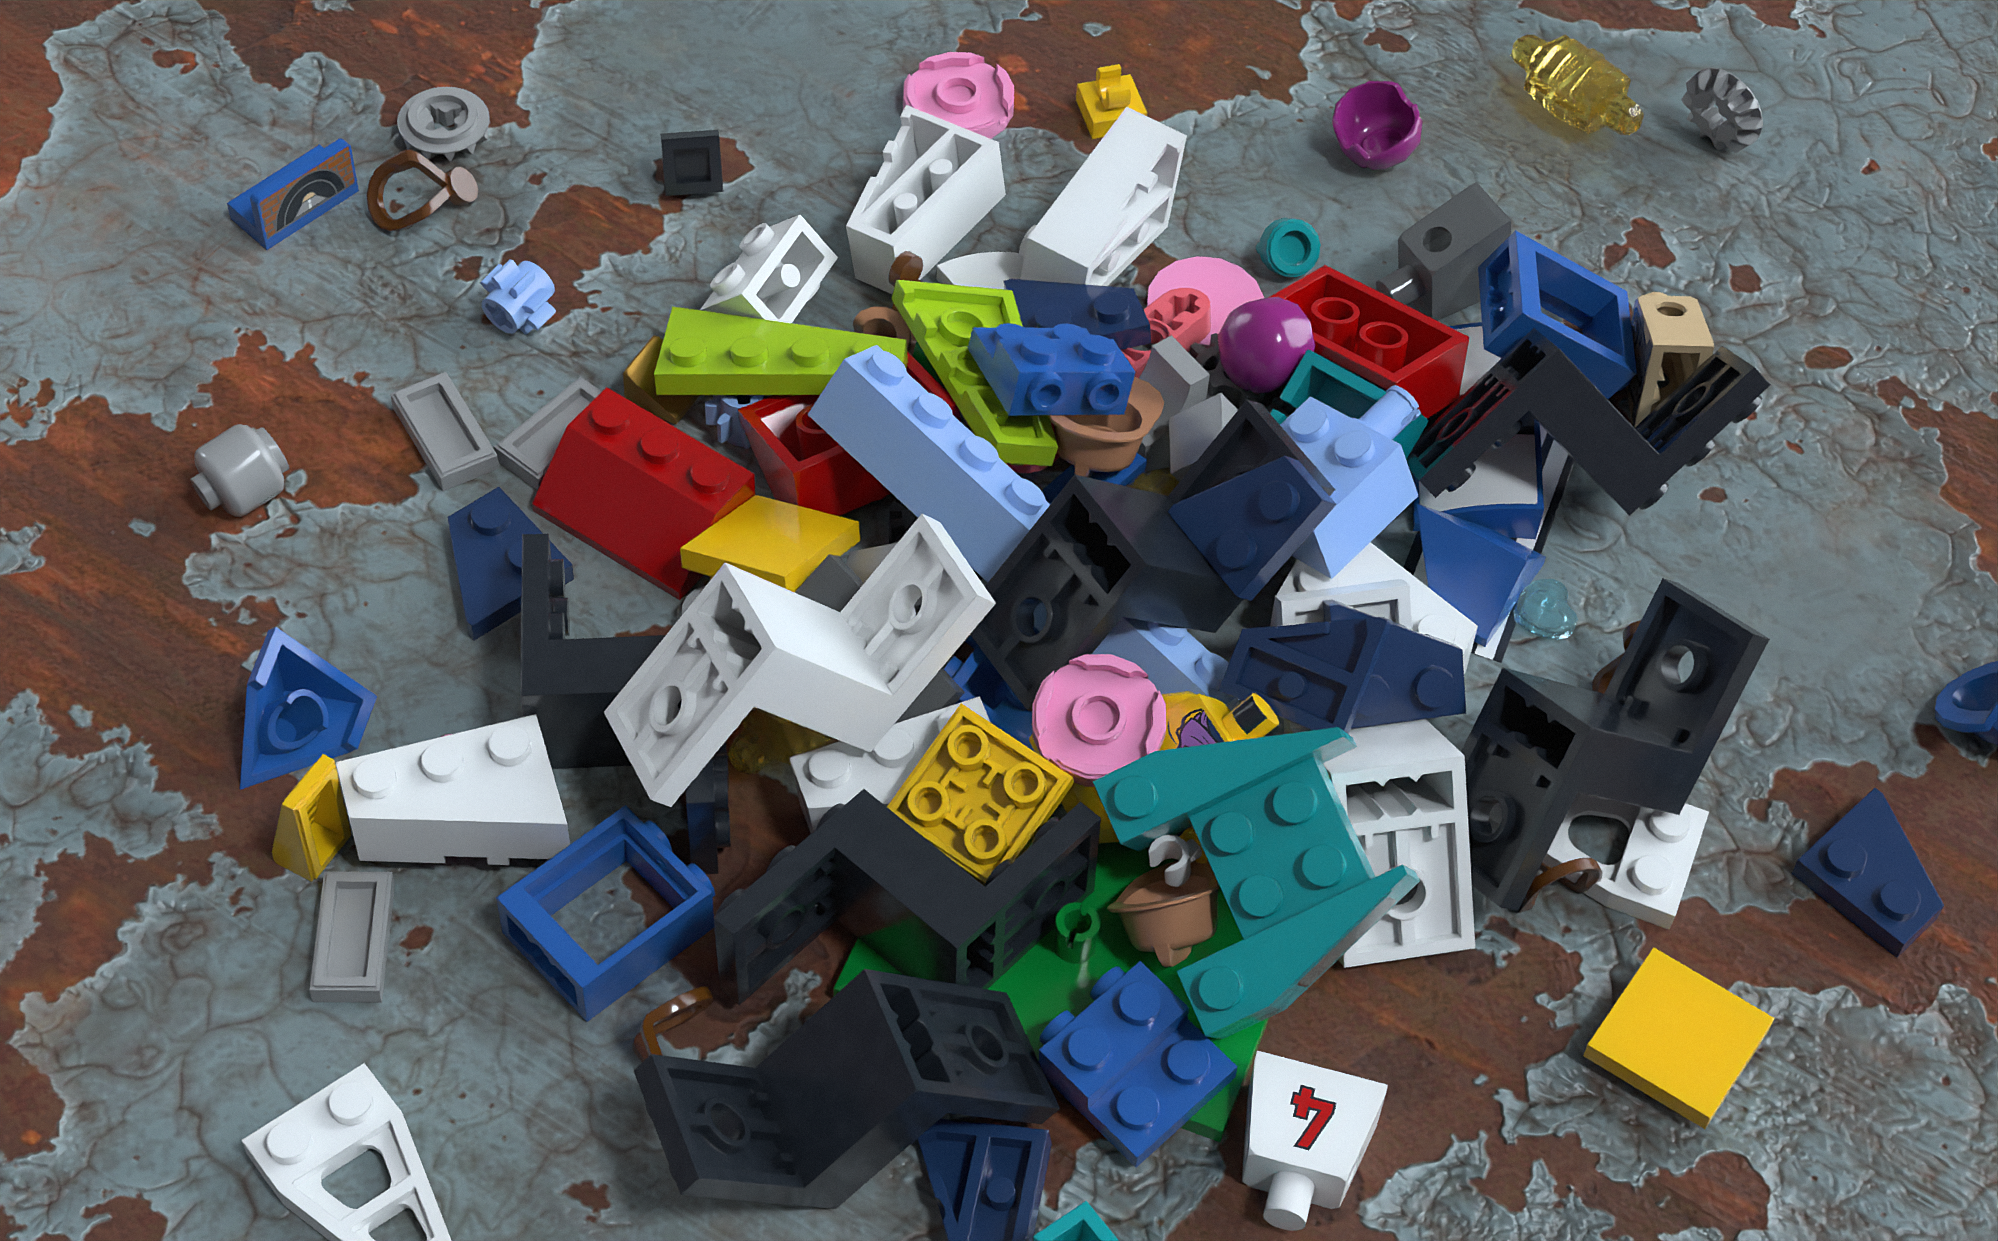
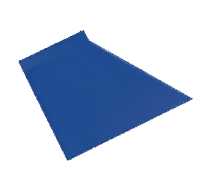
M1416 503L1428 588L1478 626L1474 642L1486 647L1544 565L1546 557L1491 528Z
M277 627L268 630L247 683L240 790L312 766L322 754L335 758L357 750L377 695Z

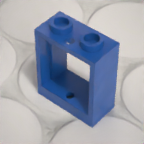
M1516 230L1478 267L1484 350L1502 358L1535 328L1555 344L1607 399L1616 392L1624 390L1637 374L1626 290ZM1541 307L1583 329V335L1541 313Z
M626 805L496 897L502 933L586 1022L715 927L713 910L715 890L707 875L693 863L686 866L672 852L671 844L664 832L650 820L643 823ZM627 861L674 909L597 965L551 915Z

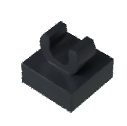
M718 130L660 134L666 196L723 192Z

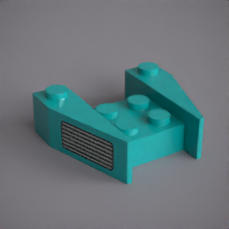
M1339 727L1154 751L1093 781L1120 844L1140 852L1150 847L1161 836L1175 835L1193 826L1244 940L1177 971L1205 1036L1224 1039L1286 1010L1420 882L1416 872L1403 864L1377 877L1375 876L1323 764L1357 747L1353 737Z

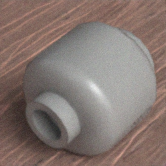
M237 424L200 446L195 451L194 461L199 474L191 478L190 481L209 510L212 511L221 505L227 513L236 517H242L283 491L285 485L283 473L289 469V465L276 442L263 427L254 431L247 425Z

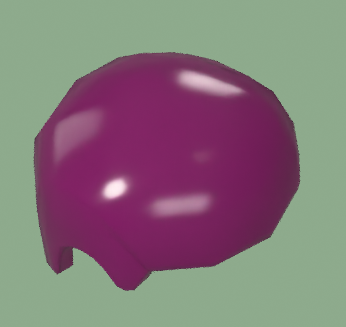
M1368 81L1349 89L1335 104L1332 118L1337 141L1345 156L1359 167L1369 168L1372 171L1387 170L1406 161L1421 142L1423 121L1420 118L1418 106L1406 97L1398 83L1392 81Z
M1280 297L1263 298L1240 305L1228 314L1218 334L1220 362L1225 372L1236 386L1244 391H1252L1255 394L1277 391L1287 384L1307 349L1314 352L1315 348L1311 322L1298 304Z

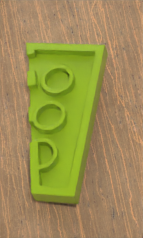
M896 280L891 300L975 436H979L991 443L1004 463L1011 465L1052 466L1058 445L1048 415L1009 416L968 350L973 327L996 328L998 325L1005 323L1017 324L1023 327L1013 291Z
M672 306L654 372L657 395H821L845 358L876 345L883 351L896 356L907 369V342L905 339Z

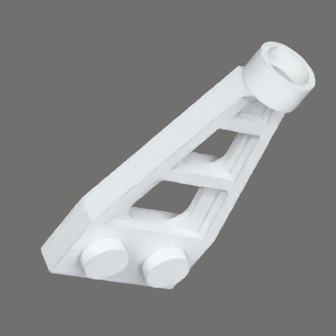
M1578 792L1543 863L1552 868L1570 860L1591 858L1575 848L1569 839L1568 829L1570 823L1576 817L1596 815L1622 821L1629 830V838L1621 860L1613 865H1605L1597 861L1603 872L1602 879L1583 893L1606 907L1670 929L1676 916L1709 812L1685 803L1680 815ZM1499 802L1495 804L1489 815L1492 834L1498 829L1502 820V807ZM1583 872L1572 873L1565 877L1576 883Z
M365 1063L242 1139L246 1154L282 1204L329 1241H375L369 1235V1232L406 1208L414 1212L427 1236V1241H451L404 1116ZM367 1150H377L383 1156L391 1176V1186L388 1190L360 1208L353 1209L343 1205L322 1187V1179Z

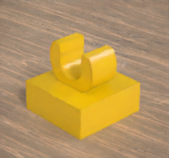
M1120 64L1097 68L1096 81L1077 84L1076 101L1092 139L1104 137L1126 107L1147 116V111L1131 74L1121 76Z

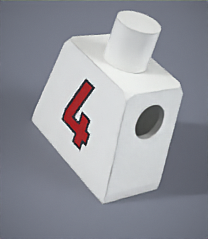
M1257 1051L1247 1097L1242 1182L1248 1187L1269 1192L1263 1214L1264 1219L1268 1223L1284 1230H1301L1306 1225L1311 1204L1330 1209L1341 1206L1377 1127L1388 1085Z

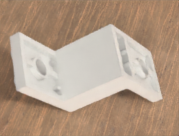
M924 514L919 516L841 612L728 563H724L604 711V714L650 800L672 807L690 783L699 775L700 771L733 731L738 728L753 707L871 752L996 603L942 524ZM922 596V605L916 615L914 605ZM682 699L681 708L679 710L677 705Z
M1403 579L1275 595L1277 626L1324 622L1323 601L1333 599L1369 615L1385 617L1412 630L1410 585ZM1283 718L1284 734L1312 731L1307 727ZM1426 719L1350 729L1349 735L1353 737L1357 747L1323 763L1375 876L1377 877L1403 864L1416 872L1420 882L1411 900L1404 904L1393 906L1338 960L1345 968L1474 949L1475 934L1465 756Z

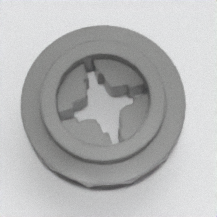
M1705 68L1697 72L1685 83L1687 92L1681 100L1691 110L1686 120L1697 124L1700 128V138L1710 137L1717 150L1728 147L1731 151L1738 153L1753 144L1760 137L1763 128L1760 106L1751 90L1735 75L1719 68Z
M437 87L422 91L411 97L401 108L397 124L399 136L404 139L407 150H420L428 160L437 154H444L451 162L456 152L462 151L473 155L476 143L487 141L490 116L485 103L472 92L456 87ZM434 120L437 123L441 122L445 126L454 124L455 129L450 131L444 127L435 129Z

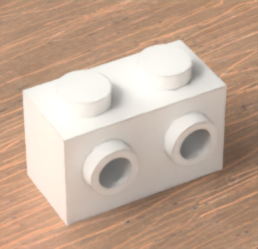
M801 215L770 227L766 223H762L743 238L739 245L743 252L738 259L721 270L712 280L710 287L714 291L700 310L792 323L805 303L818 291L820 282L838 257Z

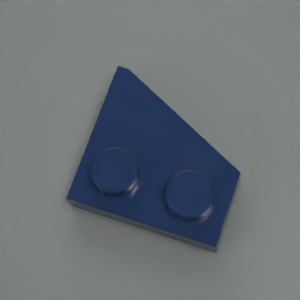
M1021 279L1003 281L1004 290L1013 291L1021 322L1025 328H1054L1058 324H1073L1086 328L1090 335H1100L1108 339H1114L1120 350L1151 343L1150 323L1134 288Z
M1283 456L1173 504L1167 512L1233 593L1239 598L1252 601L1337 504L1299 460Z
M500 487L495 488L447 517L468 635L473 641L521 612L522 534H543ZM550 541L551 558L564 560L566 585L574 580L572 563Z
M1333 599L1323 601L1324 622L1375 617L1350 608L1344 603ZM1392 622L1351 729L1466 714L1463 650L1454 643L1429 634L1413 631L1404 625Z
M1371 617L1242 629L1218 691L1242 701L1252 693H1256L1267 702L1276 715L1311 730L1339 727L1349 734L1393 621L1385 617Z
M1877 788L1868 793L1797 860L1792 871V875L1896 958L1937 920L1944 907L1941 898L1885 796Z
M939 1119L918 1138L948 1241H1033L1052 1146L1049 1130Z

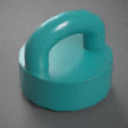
M1281 218L1273 221L1265 228L1255 249L1260 254L1262 262L1270 271L1282 276L1298 277L1306 274L1315 266L1320 255L1321 244L1318 233L1309 223L1295 218Z

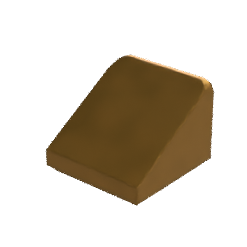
M654 335L623 373L624 395L626 399L648 412L677 425L700 395H657L654 372L663 339Z

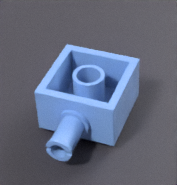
M1397 385L1391 386L1386 391V394L1359 419L1350 418L1310 396L1280 424L1336 489L1330 497L1337 505L1291 555L1331 579L1418 497L1402 446L1393 440L1411 421L1416 420L1421 414V411L1417 409L1419 407L1418 403L1405 389Z

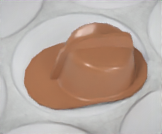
M1134 377L1124 415H1048L1054 424V435L1058 445L1057 453L1062 459L1075 466V475L1090 478L1096 472H1114L1128 468L1133 463L1143 437L1149 433L1162 414L1164 400L1161 393L1149 382Z
M1179 860L1154 868L1137 877L1126 887L1116 902L1107 907L1108 911L1112 913L1118 912L1132 946L1142 952H1155L1162 966L1166 968L1173 967L1185 960L1190 954L1193 945L1210 939L1217 931L1218 889L1220 886L1209 861L1205 863L1191 862L1189 879L1185 884L1178 887L1170 886L1165 882L1164 872L1168 867L1179 862Z

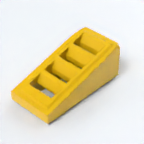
M324 754L312 765L282 803L272 849L273 859L276 864L311 882L319 877L352 835L335 760Z

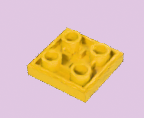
M754 495L680 548L682 568L707 575L712 579L722 565L728 563L795 593L829 554L840 557L860 541L859 521Z
M961 703L887 808L985 886L989 875L1001 862L1006 859L1015 861L1030 847L1039 829L1049 820L1074 784V779Z
M1653 947L1587 1044L1583 1056L1703 1129H1706L1768 1033L1775 1018Z

